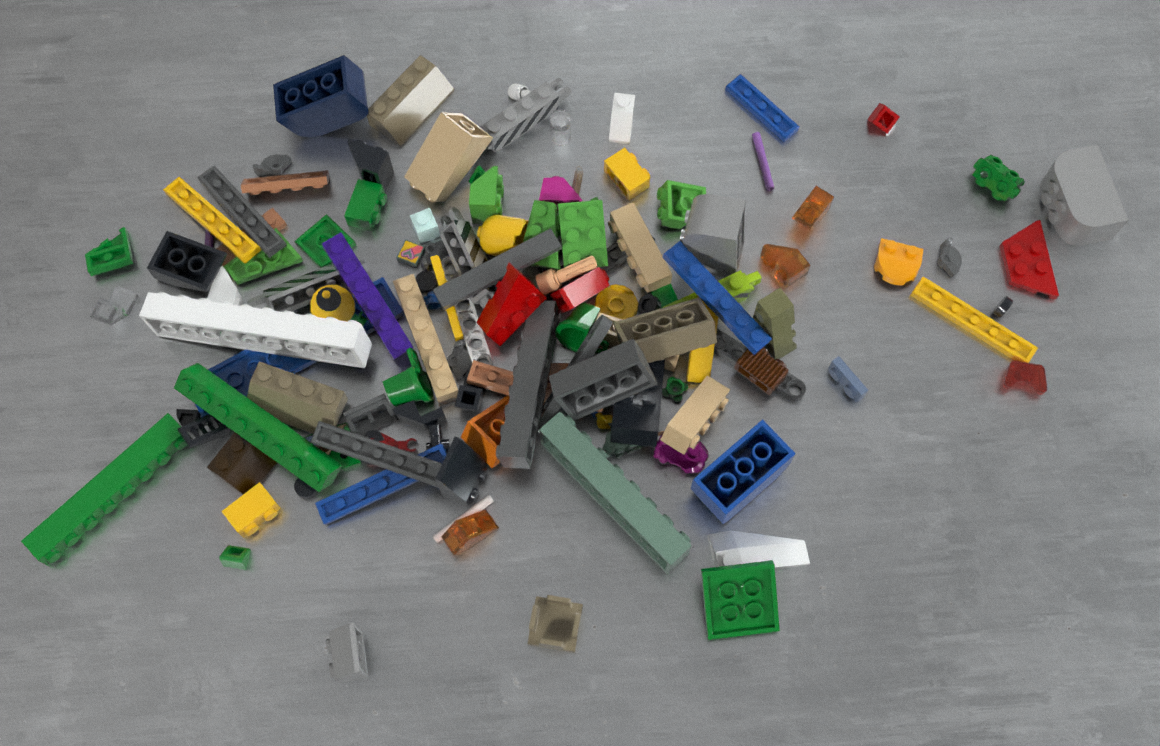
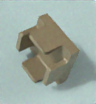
M547 595V598L536 596L535 605L532 608L527 644L575 653L583 604L571 602L570 598Z

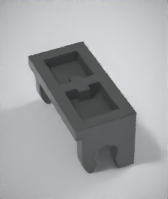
M385 393L343 412L351 432L364 437L367 436L366 433L368 431H379L397 422V418Z

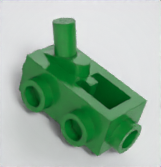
M992 154L984 159L981 157L973 166L975 171L972 175L976 178L975 182L981 187H988L992 191L991 195L999 201L1016 198L1021 192L1019 187L1025 183L1024 179L1020 178L1016 171L1010 170L1003 164L1000 158Z

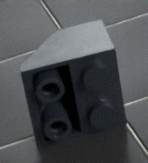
M348 139L347 143L361 180L382 184L384 191H386L394 175L389 153L382 147L375 148L367 145L362 140Z

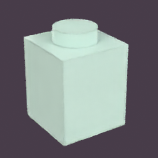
M430 208L410 215L412 226L420 245L440 237L438 225Z

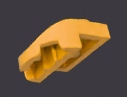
M881 238L874 270L875 272L879 271L883 275L882 279L890 284L905 285L907 281H914L922 264L924 249Z

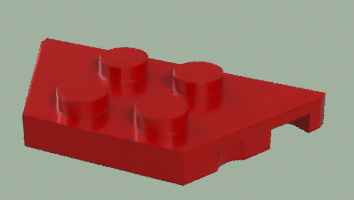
M1037 220L1000 244L1008 283L1011 286L1024 288L1035 294L1040 292L1050 295V299H1057L1059 293L1041 221Z

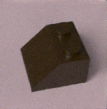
M234 432L207 468L216 477L243 495L259 482L262 484L278 463Z

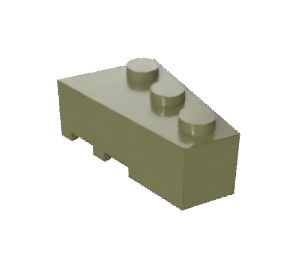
M778 288L757 302L753 319L772 338L765 348L775 360L781 359L797 349V344L792 340L796 336V331L792 330L791 327L795 323L794 305L783 290Z

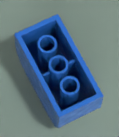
M762 419L696 476L692 481L690 489L724 524L774 482L791 464L796 453Z

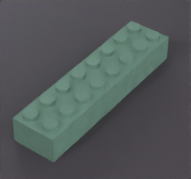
M561 412L557 413L539 429L541 444L652 559L669 574L689 555L692 546L690 538L683 531L678 532L673 527L674 523L666 514L661 515L656 510L657 505L649 497L645 498L640 493L641 489L632 480L629 482L623 476V470L617 464L612 465L607 460L608 455L600 447L596 448L591 443L592 439L584 431L580 432L575 427V421L569 415L564 416Z

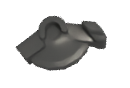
M286 154L270 155L262 161L261 165L253 164V169L259 177H265V175L269 174L273 176L282 175L284 170L292 164V160Z
M951 237L940 245L941 253L937 259L938 266L943 268L950 278L959 272L962 264L959 251L951 246L953 241Z
M442 240L426 244L425 255L421 261L423 271H429V267L432 266L430 257L438 255L440 261L447 257V250Z
M465 340L456 341L452 354L447 357L448 365L452 369L456 380L464 378L463 376L470 368V356L464 349L466 345Z

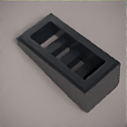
M210 414L178 428L179 434L189 449L230 434L231 431L230 428ZM213 423H216L218 428L215 429ZM204 426H208L211 431L207 432ZM199 428L203 435L200 436L196 429ZM191 431L195 439L191 440L187 432Z

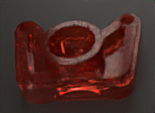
M1014 360L1008 365L1003 387L1010 389L1014 384L1030 385L1037 394L1043 395L1047 391L1045 368L1040 364Z

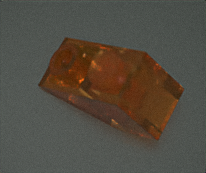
M816 185L792 219L811 230L820 223L829 211L834 196Z
M765 244L762 248V262L774 271L775 278L778 282L783 283L786 288L808 274L811 265L798 249Z
M485 509L456 520L441 537L455 556L471 549L494 533L499 527Z

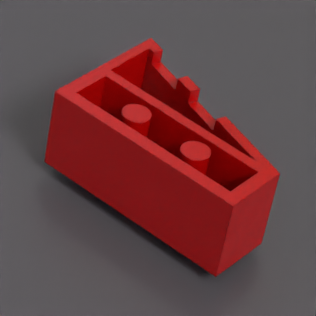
M510 262L506 266L507 272L502 281L499 280L496 285L497 290L493 298H489L477 320V324L485 334L499 346L547 299Z

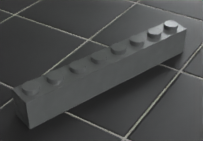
M544 301L525 320V328L521 330L522 342L521 347L517 349L518 361L517 366L513 368L514 380L513 384L509 387L510 399L509 403L505 406L506 418L500 429V445L496 447V457L500 460L503 468L531 469L556 342L555 331L561 316L556 301Z

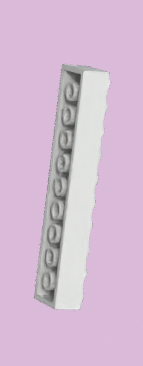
M148 292L139 315L155 335L160 337L360 368L366 367L372 343L362 324L354 320H348V322L339 321L333 317L319 318L312 314L299 315L287 310L279 312L267 307L258 309L247 304L238 306L226 301H220V303L211 302L205 298H199V300L191 299L185 295L171 296L164 292Z

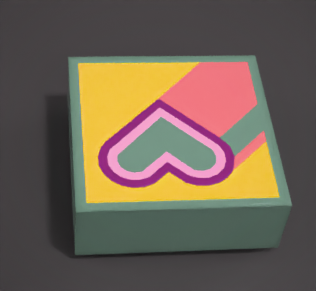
M405 239L396 257L397 261L417 268L425 252V246Z

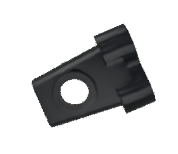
M429 425L430 443H426V450L442 443L446 452H448L450 448L449 439H441V425Z

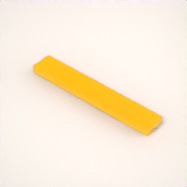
M180 176L163 189L167 196L244 264L261 251L259 245Z
M924 276L910 294L913 298L1024 367L1028 365L1038 349L1032 343Z

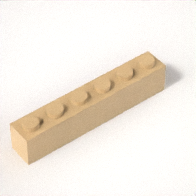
M414 274L394 280L393 284L439 406L456 401L458 388Z

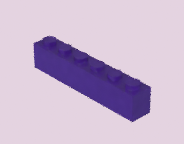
M340 232L323 242V250L364 312V315L393 361L407 353L406 349H413V345L343 234Z

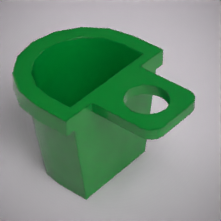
M587 303L577 305L568 318L559 323L555 331L559 342L567 349L577 352L595 323L601 308ZM602 340L600 345L603 349L597 348L595 353L600 354L608 350L609 343Z
M412 348L406 349L412 367L382 381L386 394L395 407L413 400L414 402L423 400L427 403L432 401L434 397L428 374L423 371L418 355Z

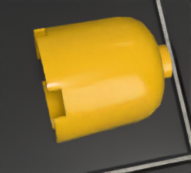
M504 215L488 217L477 230V238H479L482 250L496 257L523 243L529 221Z

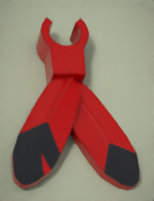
M368 431L366 433L368 438L410 453L418 451L416 448H408L411 442L417 443V440L414 438L397 442L395 439L379 431Z

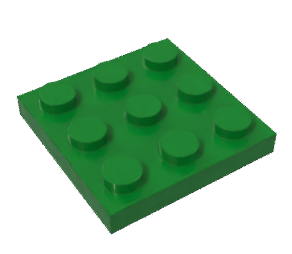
M773 560L701 569L708 640L780 631L775 564Z

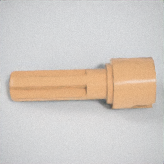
M589 256L558 271L549 269L535 276L540 291L547 295L561 289L563 282L597 268V262L593 256Z

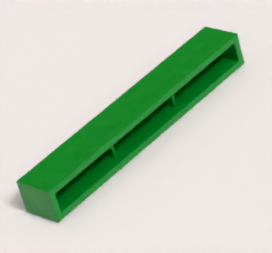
M196 363L180 371L174 386L175 390L319 493L334 483L342 464L201 364Z
M167 413L21 540L24 546L39 562L47 566L57 561L63 551L75 545L79 541L80 536L87 530L93 529L98 524V521L105 514L111 513L123 498L132 495L140 483L150 479L157 468L167 464L174 453L187 446L178 432V428L181 425Z

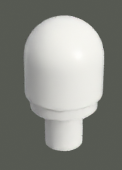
M518 83L511 84L508 88V96L517 101L531 92L528 87Z

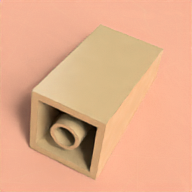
M441 112L404 178L410 182V186L414 189L421 190L426 194L425 197L433 203L444 202L471 169L493 137L462 113Z

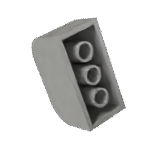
M1098 144L1061 153L1040 183L1041 200L1048 210L1049 221L1053 224L1057 235L1070 245L1084 246L1112 240L1129 221Z
M702 194L693 199L691 209L686 211L684 221L686 228L681 231L680 241L712 275L727 277L738 272L745 238L746 200Z

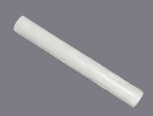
M488 494L432 537L438 544L494 502Z

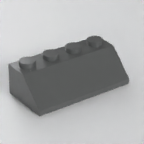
M634 339L625 341L620 345L549 376L554 399L574 421L657 385L644 353Z

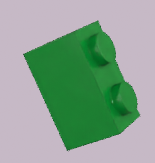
M361 179L357 180L344 215L348 226L372 231L374 225L378 224L380 219L379 211L387 200V194H385L382 184Z

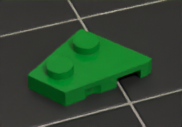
M125 227L119 229L120 234L111 241L107 238L97 248H93L85 254L87 271L90 276L134 264L129 235Z

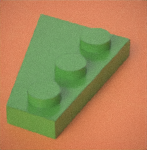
M534 200L523 242L550 228L558 239L557 205L552 202ZM560 250L530 266L556 271L560 270L558 254Z
M275 228L274 230L285 241L287 246L270 258L261 250L246 264L235 257L223 267L239 285L303 262V259L278 229Z

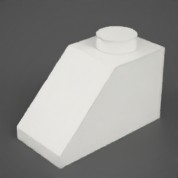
M614 93L609 142L630 144L635 95Z
M221 266L211 285L207 299L211 302L220 303V301H226L232 305L241 306L243 298L224 267Z

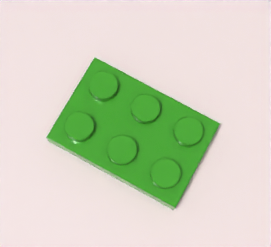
M602 200L558 204L564 268L589 256L595 258L597 267L608 266Z

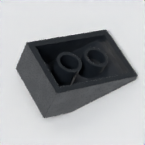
M166 231L147 269L154 279L173 286L208 292L227 253Z
M455 436L436 477V482L443 498L469 507L471 501L475 502L479 493V489H477L480 481L485 480L488 472L485 459L464 441Z

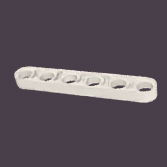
M450 256L445 257L441 261L447 282L458 277L456 269L451 272L445 270V266L448 263H452ZM467 298L465 299L469 302L467 309H459L457 307L458 304L454 306L471 362L473 363V360L478 361L481 358H485L489 361V365L493 366L483 330L477 324L478 315L474 303ZM466 320H474L476 322L474 328H465L463 325ZM473 339H480L482 345L475 349L470 346V342Z

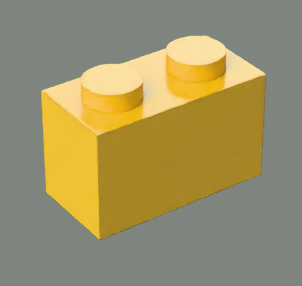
M625 147L604 160V172L628 201L649 189L651 178L649 172L638 164L636 156L632 152L629 153Z
M259 482L221 512L237 533L244 538L246 535L254 534L258 530V526L263 522L272 520L281 508Z

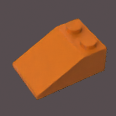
M508 395L469 420L460 437L469 447L485 459V462L491 468L501 463L496 457V447L500 445L501 441L500 429L506 418L505 406L509 403L510 399Z

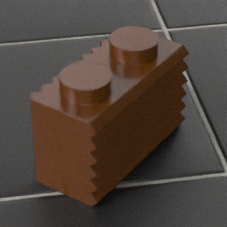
M765 347L755 355L747 349L737 360L734 367L735 370L769 396L786 378L789 371L786 364L780 359L775 360L771 357Z

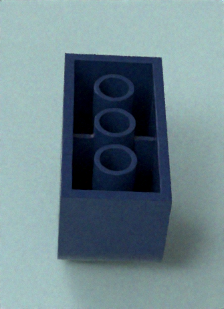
M345 55L273 84L276 121L294 134L302 137L322 136L358 122L368 115L364 72Z

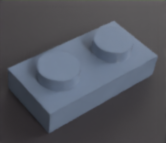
M840 356L832 360L828 368L831 377L842 384L845 393L850 398H854L856 402H859L865 397L868 389Z

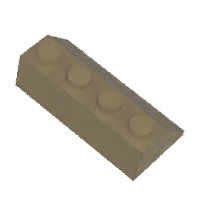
M420 55L368 108L367 119L369 125L401 147L454 92V88L436 65Z
M700 297L613 322L619 343L634 339L643 351L648 363L664 360L678 354H685L688 351L705 348L717 343L714 320Z
M260 361L250 380L247 398L282 423L314 434L319 421L336 427L348 401L345 392Z

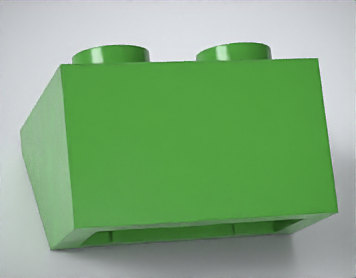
M493 166L470 184L469 208L472 224H483L492 215H503V204H501V198H504L503 175L499 174L498 166Z

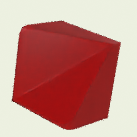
M879 103L867 120L888 134L900 116L886 105Z

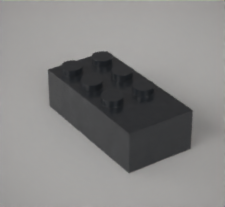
M665 359L648 363L657 385L614 403L611 443L656 447Z

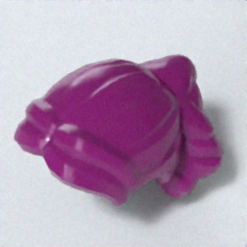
M662 435L660 436L654 450V458L658 459L660 463L670 462L679 466L687 474L698 473L704 469L709 454L703 443L699 441L694 449L689 448L685 455L661 441Z

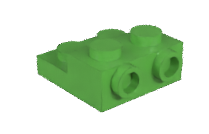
M667 180L658 188L656 195L657 200L661 201V206L657 211V218L661 220V226L682 229L686 226L684 222L686 211L691 209L692 201L696 196L706 194V187Z

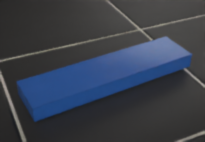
M741 74L726 85L725 90L783 142L799 130L800 126Z

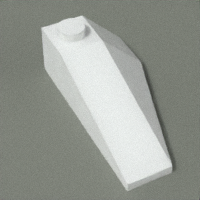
M732 530L708 534L714 567L773 560L775 570L810 564L804 540Z

